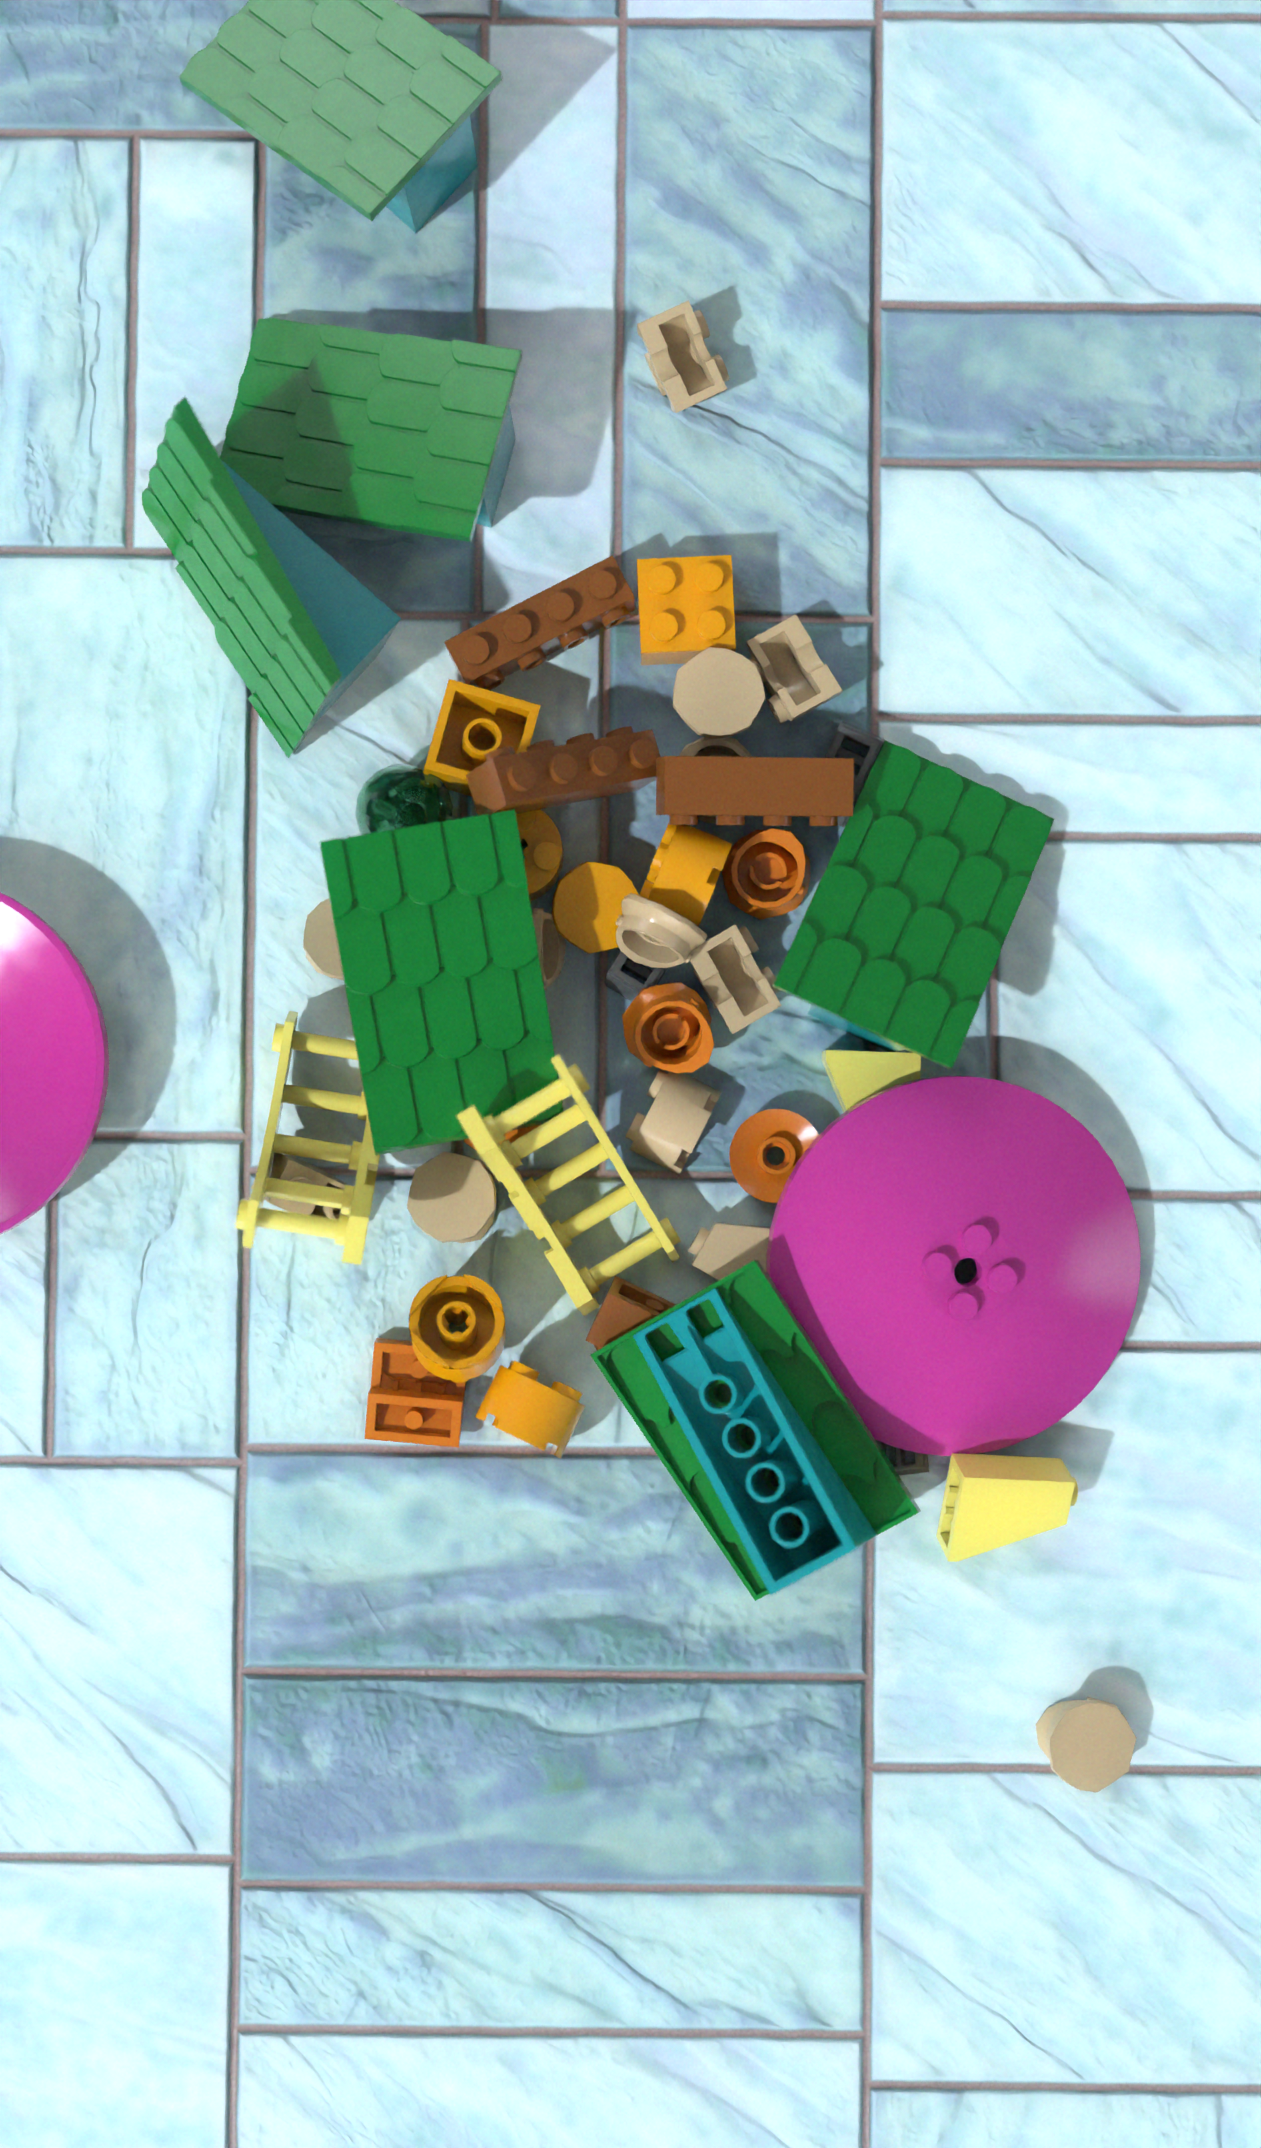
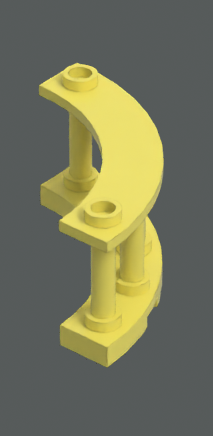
M289 1011L285 1024L276 1023L272 1051L280 1052L267 1127L249 1200L241 1199L239 1203L236 1229L244 1230L242 1247L248 1248L253 1246L258 1227L335 1239V1244L344 1245L342 1262L361 1265L380 1155L375 1156L364 1092H361V1096L287 1084L292 1050L358 1060L355 1041L296 1031L298 1012ZM283 1103L356 1114L357 1120L366 1121L363 1141H353L352 1145L278 1134ZM274 1152L349 1164L348 1169L357 1170L355 1186L345 1185L344 1189L269 1178ZM265 1197L340 1208L341 1214L349 1216L339 1215V1219L263 1208Z
M558 1054L550 1060L559 1073L560 1079L495 1118L492 1114L482 1118L474 1105L458 1114L457 1117L480 1157L498 1182L502 1181L509 1192L510 1200L529 1230L534 1232L538 1240L546 1237L552 1248L544 1252L545 1256L576 1308L585 1316L600 1307L593 1295L600 1291V1284L662 1247L672 1263L680 1259V1256L675 1250L674 1245L681 1242L667 1217L661 1221L657 1220L582 1094L591 1088L575 1063L567 1068ZM569 1095H572L577 1103L512 1143L508 1139L506 1140L504 1134ZM584 1121H588L600 1142L537 1180H534L533 1177L526 1181L523 1180L516 1169L523 1164L521 1159ZM610 1158L625 1185L561 1223L557 1220L551 1224L540 1207L541 1204L546 1202L545 1196ZM636 1201L653 1231L594 1267L588 1269L587 1266H584L578 1270L566 1250L568 1246L573 1244L571 1239Z

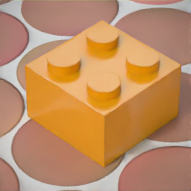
M732 555L637 559L641 665L685 664L693 656L708 647L726 648L734 652L736 651Z
M449 679L425 763L422 783L472 797L466 774L486 762L485 755L491 751L504 747H513L515 753L525 752L526 748L531 744L541 705Z

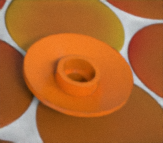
M767 1109L755 1113L739 1126L731 1141L729 1161L736 1181L748 1194L756 1199L778 1203L785 1183L798 1160L819 1134L807 1119L790 1110ZM774 1146L781 1148L784 1152V1159L778 1165L769 1163L766 1157L767 1151Z

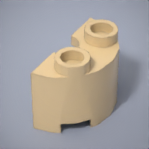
M689 300L637 324L638 335L642 338L648 353L644 354L661 395L668 396L672 412L678 413L727 390L724 383L729 381L726 366L719 354L712 357L709 354L703 340L710 337L707 322L699 309L693 312Z
M796 614L747 641L751 658L748 660L757 666L762 683H764L771 695V698L767 699V703L779 724L787 720L792 722L841 695L842 688L827 664H824L819 658L810 636Z
M735 924L689 952L692 954L690 962L695 969L693 971L714 1008L718 1009L732 1034L782 1006L775 995L781 990L772 987L776 979L768 966L760 970L752 956L753 953L759 950L752 935L745 926L738 929Z
M659 1070L647 1093V1096L655 1099L646 1116L637 1112L625 1136L633 1141L629 1150L679 1175L689 1155L692 1153L721 1092L685 1073L669 1071L666 1074Z

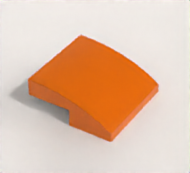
M376 1338L373 1351L371 1388L368 1392L365 1439L459 1448L466 1382H453L429 1372L417 1359L411 1341Z

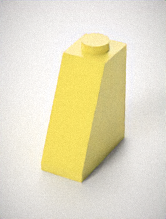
M822 1051V1063L843 1113L875 1093L894 1085L920 1079L921 1056L915 1053Z
M952 1453L936 1534L949 1562H958L1066 1525L1070 1506H1074L1077 1501V1481L1071 1476L1061 1458Z

